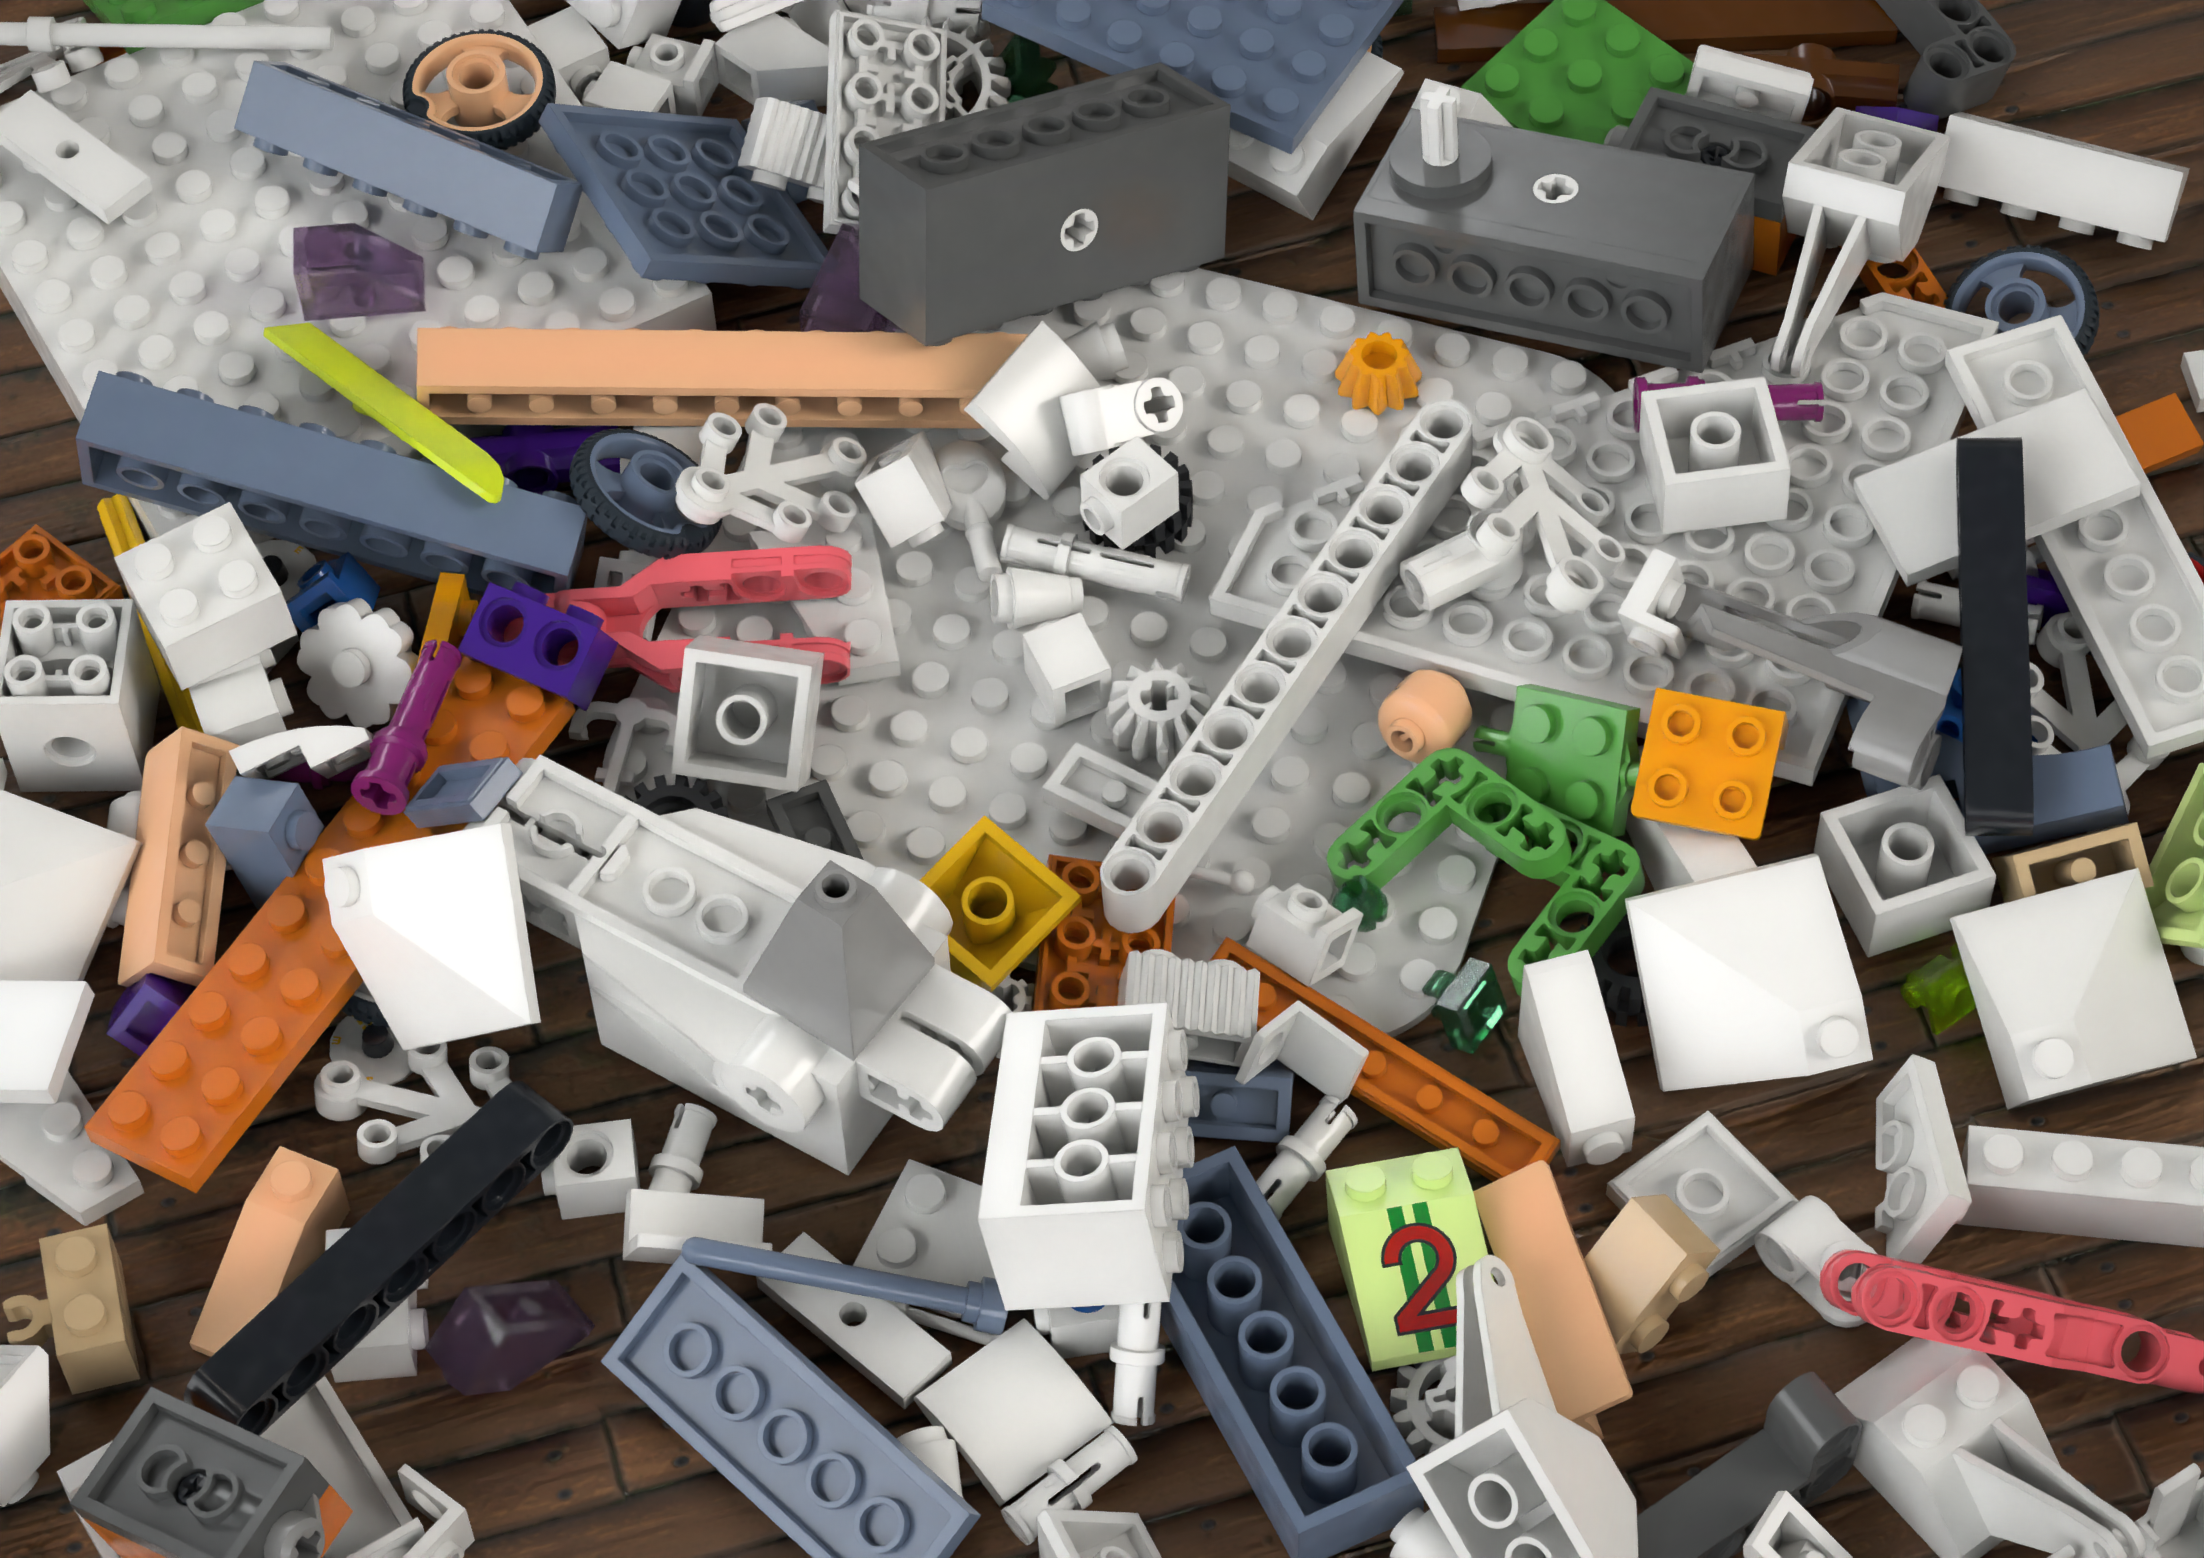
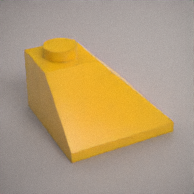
M985 815L919 880L941 899L950 912L953 921L951 932L948 935L951 972L989 992H992L1081 902L1080 894Z

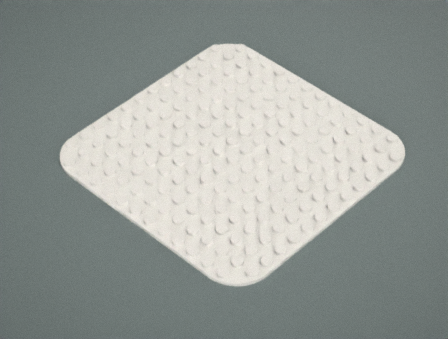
M859 240L856 241L837 262L842 273L835 284L823 289L803 332L822 330L826 332L885 331L906 333L859 299ZM1201 268L1189 272L1177 271L1153 278L1150 283L1143 286H1127L1106 292L1096 300L1076 301L1059 306L1046 315H1029L1003 323L996 330L972 332L1029 334L1043 321L1064 341L1096 321L1099 326L1114 322L1129 368L1115 372V379L1097 381L1099 385L1113 384V386L1149 378H1165L1179 389L1183 399V412L1180 421L1174 428L1166 432L1142 437L1141 439L1149 447L1151 444L1160 446L1162 458L1170 451L1178 456V466L1185 464L1189 470V478L1192 480L1193 521L1192 526L1187 527V537L1182 543L1174 539V550L1168 554H1165L1160 546L1156 547L1157 559L1191 565L1190 579L1184 601L1177 603L1158 596L1141 594L1082 580L1084 592L1082 616L1111 667L1112 687L1113 681H1126V674L1131 665L1147 672L1150 671L1151 665L1155 658H1157L1164 670H1171L1182 662L1187 670V677L1202 675L1203 682L1206 685V695H1210V700L1213 703L1265 631L1210 615L1209 598L1255 509L1277 501L1284 508L1313 498V489L1358 473L1362 480L1373 477L1419 410L1434 400L1451 399L1465 405L1472 415L1473 434L1520 416L1533 420L1549 416L1551 406L1595 391L1599 398L1615 393L1601 378L1584 368L1580 363L1561 356ZM1370 332H1374L1379 336L1389 332L1393 339H1402L1422 372V378L1416 382L1418 396L1404 399V408L1402 410L1387 407L1382 414L1376 415L1369 407L1358 410L1353 409L1352 398L1338 395V387L1341 381L1335 377V371L1357 338L1366 339ZM785 427L780 438L773 445L770 465L817 455L827 442L834 441L838 437H848L857 441L866 451L867 463L871 458L921 431H924L929 439L934 454L940 447L958 440L973 441L983 445L1000 462L1007 487L1006 506L1001 517L992 525L999 560H1001L1000 553L1004 534L1009 523L1062 536L1063 532L1066 531L1078 534V540L1093 544L1090 540L1089 531L1085 532L1083 518L1080 513V475L1085 472L1086 468L1093 466L1092 460L1099 454L1104 458L1109 455V449L1086 454L1054 493L1045 501L1000 460L1008 450L985 429ZM743 457V459H742V461H741V464H740V466H739L737 472L742 471V466H743V462H744V457ZM819 481L793 486L821 499L826 492L832 491L823 486ZM857 488L850 493H844L855 502L857 506L856 514L870 512ZM756 495L747 496L774 510L778 507L777 504ZM729 514L722 518V525L718 534L703 553L752 550L748 532L764 529ZM871 514L900 661L901 675L840 686L837 682L821 684L810 778L802 787L826 779L863 859L877 867H889L905 872L917 880H920L984 815L1045 866L1049 854L1103 862L1119 838L1043 802L1042 787L1075 742L1157 781L1161 779L1176 756L1169 757L1164 770L1154 757H1149L1137 766L1134 758H1132V750L1117 751V747L1113 743V732H1109V727L1106 726V708L1054 726L1024 671L1022 634L1034 630L1043 622L1009 629L1007 623L993 622L989 599L990 582L979 580L970 543L965 537L966 531H959L941 521L940 523L944 530L927 542L911 547L908 540L891 548ZM1135 551V553L1144 555V551ZM1000 561L1003 573L1006 572L1007 567L1045 572L1040 569L1010 563L1006 564ZM776 601L672 608L656 641L695 639L698 635L710 637L730 636L731 640L737 641L780 639V633H793L795 638H807L808 636L805 633L804 624L790 602ZM1347 653L1341 655L1197 864L1200 867L1232 874L1238 870H1247L1255 878V887L1250 893L1239 895L1232 890L1231 886L1188 877L1175 897L1171 953L1181 960L1190 958L1194 962L1203 960L1208 963L1225 938L1229 937L1265 959L1246 946L1256 921L1251 917L1252 909L1259 896L1268 887L1274 885L1281 891H1285L1298 883L1306 889L1320 893L1326 898L1328 904L1342 913L1354 907L1364 914L1344 966L1311 985L1312 989L1391 1037L1411 1029L1438 1007L1452 988L1459 973L1499 858L1491 854L1482 844L1452 823L1384 887L1374 894L1364 897H1350L1341 893L1334 884L1326 859L1328 850L1334 841L1418 765L1403 759L1393 752L1383 739L1378 726V710L1384 699L1406 676L1413 672ZM640 674L630 697L643 700L647 708L666 710L677 716L680 692L671 693ZM1464 687L1472 707V723L1465 735L1453 748L1469 753L1506 780V758L1490 753L1476 752L1473 742L1483 739L1473 737L1475 731L1481 725L1509 732L1513 723L1515 702ZM616 725L607 745L603 768H609L620 729L618 725ZM645 725L642 729L635 731L624 771L635 772L633 786L620 785L618 795L622 797L626 795L632 800L637 801L634 787L644 782L649 791L656 788L654 777L665 775L667 785H675L676 774H671L673 753L661 750L667 742L669 735L667 729ZM687 776L689 786L692 788L697 777ZM1444 777L1439 781V784L1445 781L1456 784L1461 780V777L1454 781ZM699 778L707 782L709 794L713 790L720 794L723 806L727 807L730 819L776 833L767 814L765 800L791 791ZM1435 801L1430 803L1432 807L1436 805ZM1413 812L1401 813L1391 820L1388 829L1394 832L1409 831L1416 827L1421 816ZM1378 838L1373 840L1374 845L1379 841ZM1353 860L1347 866L1349 868L1353 865H1358L1364 868L1369 865V860L1363 864ZM1038 946L1017 967L1036 972Z

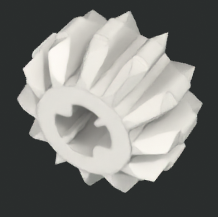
M1155 658L1150 671L1144 672L1131 665L1126 674V681H1113V687L1110 690V702H1108V707L1105 709L1106 726L1109 727V732H1113V743L1116 745L1118 752L1132 750V758H1134L1137 766L1149 757H1154L1164 770L1169 757L1178 755L1213 705V701L1210 700V695H1206V685L1203 682L1202 675L1187 677V670L1182 662L1171 670H1164L1157 658Z

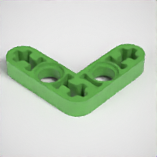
M1445 748L1427 756L1340 835L1330 846L1326 859L1334 884L1340 892L1350 897H1364L1372 895L1384 887L1452 823L1518 872L1532 879L1553 877L1563 871L1570 862L1572 851L1565 826L1558 817L1469 753L1458 748ZM1444 777L1453 781L1461 777V780L1456 784L1450 781L1439 784V781ZM1435 801L1436 805L1433 807L1430 806V803ZM1505 803L1511 806V812L1499 822L1485 823L1478 819L1482 809L1490 804ZM1413 812L1421 816L1416 827L1409 831L1394 832L1388 829L1391 820L1401 813ZM1525 828L1527 836L1534 842L1543 846L1550 841L1551 846L1546 850L1539 846L1529 850L1526 838L1521 832ZM1378 838L1379 841L1374 845L1373 840ZM1353 860L1360 864L1369 860V865L1364 868L1358 865H1353L1349 868L1347 866Z
M1505 803L1490 804L1482 809L1478 819L1485 823L1499 822L1508 816L1511 812V806ZM1543 804L1540 805L1558 817L1564 824L1568 839L1575 842L1577 847L1571 854L1570 862L1563 871L1553 877L1545 878V880L1560 886V889L1518 941L1508 957V971L1515 991L1520 997L1524 965L1584 950L1589 951L1592 959L1627 913L1625 898L1641 895L1645 886V876L1640 857L1633 847ZM1524 828L1521 833L1527 836L1526 829ZM1529 838L1527 844L1529 850L1536 846L1542 847L1545 850L1551 842L1549 841L1542 846ZM1486 848L1487 851H1489V852H1490L1491 854H1493L1494 856L1498 857L1497 855H1495L1493 852H1491L1490 850H1488V849ZM1621 868L1625 871L1624 876L1617 875L1616 873ZM1604 872L1612 874L1604 883L1602 874ZM1601 893L1603 895L1604 902L1599 898ZM1583 911L1594 916L1591 925L1580 932L1571 933L1559 927L1561 921L1567 915L1574 912ZM1549 942L1555 946L1552 951Z

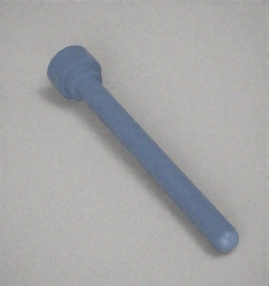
M700 1237L687 1239L681 1249L685 1261L694 1265L961 1314V1321L973 1323L974 1331L1001 1335L1008 1311L1005 1310L996 1279L983 1276L981 1283L968 1281L967 1286L963 1287Z

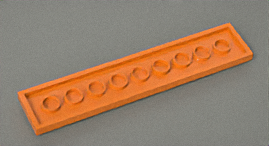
M464 656L425 739L428 759L421 771L414 773L407 787L409 791L408 803L439 766L500 757H509L515 765L522 758H533L536 760L539 755L545 752L575 714L574 705L559 695L484 663H476ZM352 795L317 838L293 878L286 876L87 1122L84 1128L90 1141L197 1193L363 983L361 975L331 923L329 903L324 890L325 876L322 859L364 848L461 831L469 822L417 828L403 813L406 808L396 815H382L363 807Z

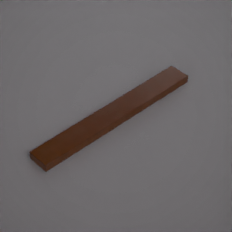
M1605 0L1679 53H1695L1700 45H1707L1726 51L1791 49L1806 43L1820 44L1825 47L1896 44L1898 32L1895 23L1875 0ZM1552 2L1498 4L1493 7H1481L1463 11L1459 10V6L1434 7L1433 25L1437 63L1489 61Z

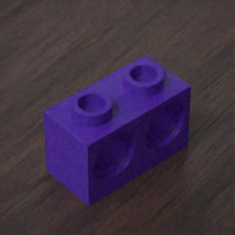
M515 581L511 591L489 582L458 648L460 653L476 663H484L559 695L571 702L574 707L587 711L618 645V642L601 630L604 620L587 610L569 604L566 613L546 606L550 598L549 596ZM523 617L524 624L521 633L514 640L504 642V632L508 624L516 618ZM578 640V651L573 660L565 665H558V655L562 647L570 641Z

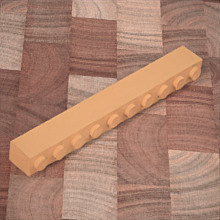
M451 326L417 328V402L449 425L704 426L710 414L719 412L733 417L741 427H745V422L755 405L768 403L776 406L785 414L787 418L786 427L984 429L964 409L1028 334H1008L1005 332L969 333L955 337L945 345L924 346L908 333L885 331L826 332L812 330L796 332L764 331L758 329L748 331H704L701 329L642 330L638 328L593 330L579 328L520 329L516 327L492 329L457 328Z

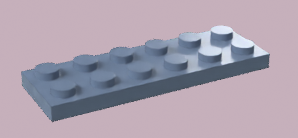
M682 1253L600 1361L812 1558H950L981 1517V1514L705 1266L688 1263L683 1258Z

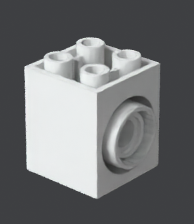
M6 600L0 635V735L20 791L141 790L145 757L153 746L160 685L134 600Z

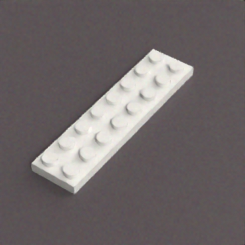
M2062 315L1947 349L1945 366L1977 429L1989 426L2083 388L2087 390L2141 483L2140 496L2033 537L2145 759L2147 760L2204 742V584Z

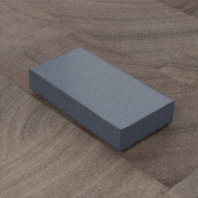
M509 757L442 765L436 769L411 799L403 813L417 828L484 821L523 773Z

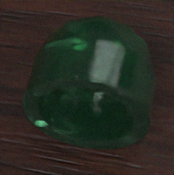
M1355 875L1353 879L1341 885L1333 898L1331 906L1342 913L1353 907L1362 912L1364 915L1357 932L1366 933L1376 929V922L1385 921L1389 903L1386 895L1378 885L1362 875Z

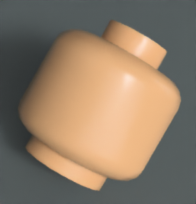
M1417 670L1406 676L1384 699L1378 710V726L1383 739L1390 749L1403 759L1420 764L1427 756L1437 750L1453 748L1465 735L1472 723V707L1464 687L1454 677L1435 670Z

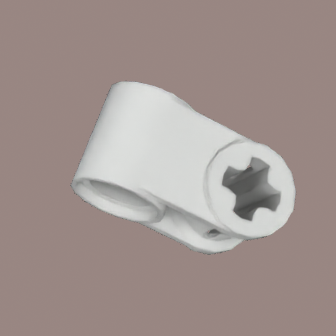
M1149 378L1116 386L1109 384L1059 396L1073 456L1122 446L1126 441H1130L1135 436L1142 438L1166 432L1176 426L1183 412V399L1179 389L1165 378Z
M1812 1195L1805 1196L1756 1234L1754 1238L1755 1247L1766 1267L1781 1281L1788 1283L1826 1321L1844 1328L1858 1327L1866 1323L1861 1317L1851 1315L1832 1306L1824 1298L1820 1288V1273L1825 1262L1833 1254L1844 1249L1877 1253L1841 1222L1835 1212L1825 1202ZM1854 1263L1847 1266L1839 1276L1838 1289L1840 1295L1846 1301H1851L1852 1286L1868 1269L1865 1265L1863 1266V1263Z

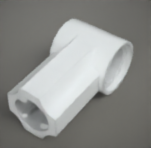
M1492 506L1490 509L1478 510L1467 522V531L1400 562V577L1405 584L1409 598L1420 611L1424 609L1431 611L1478 587L1488 590H1501L1511 587L1518 582L1523 573V528L1520 530V538L1505 556H1496L1489 553L1479 544L1476 537L1477 530L1489 514L1501 513L1505 509L1504 507Z

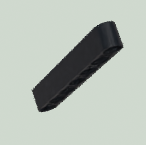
M2022 437L1957 438L1956 496L1960 646H1962L1960 659L1965 836H2033L2034 790Z
M514 1081L506 1085L208 1359L187 1384L184 1402L258 1436L262 1435L560 1155L572 1136L574 1125L572 1120L523 1081Z

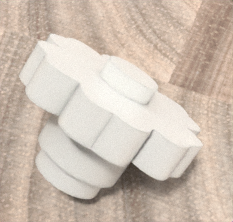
M362 598L335 603L322 610L318 616V624L302 632L300 636L301 649L297 656L299 668L305 674L311 676L307 685L309 698L317 705H320L321 710L327 717L338 719L347 714L349 720L356 727L367 728L373 724H385L392 720L419 657L412 652L413 631L407 624L400 621L398 615L391 608H381L373 612L369 604Z

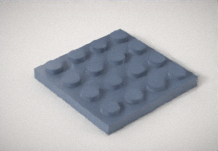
M554 103L546 105L538 121L576 180L582 184L583 192L588 196L605 222L606 228L613 234L630 260L633 269L641 278L653 281H660L662 279L695 281L703 284L715 282L744 284L746 286H783L794 289H824L837 282L842 270L786 189L782 191L751 181L754 171L738 166V160L741 156V149L747 133L737 119Z

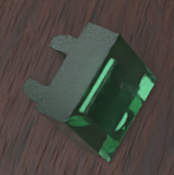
M1015 34L998 56L1003 58L1006 65L1004 77H1007L1011 82L1010 96L1006 98L1007 101L1012 103L1058 90L1057 85L1047 82L1057 69L1056 63L1040 56V44Z
M1472 957L1468 959L1456 976L1444 970H1436L1422 988L1425 995L1438 999L1431 1010V1014L1434 1018L1442 1021L1451 1047L1471 1054L1476 1051L1508 1008L1492 964Z

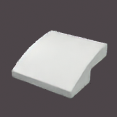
M1041 321L964 410L1008 450L1000 460L1046 501L1086 455H1072L1059 396L1100 387V385L1076 354L1049 326Z
M343 725L305 727L271 734L250 741L230 750L229 753L240 775L244 777L270 780L307 761L312 770L329 779L371 758L370 743L373 742L372 738L374 735L362 727Z
M1024 1318L913 1398L932 1426L944 1427L947 1439L956 1441L957 1452L960 1451L999 1507L1047 1473V1467L1058 1458L1066 1459L1114 1423L1071 1367Z

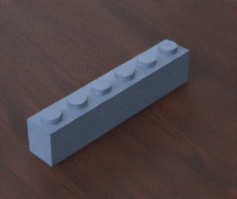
M253 62L234 129L254 136L253 146L260 150L280 156H287L289 151L304 157L303 167L327 176H337L338 172L354 178L352 186L357 190L379 197H387L388 192L404 198L402 207L410 212L431 218H436L438 213L455 219L453 224L455 230L486 239L488 234L506 240L503 247L506 251L528 259L537 260L540 253L564 251L583 191L582 184L574 179L286 62Z

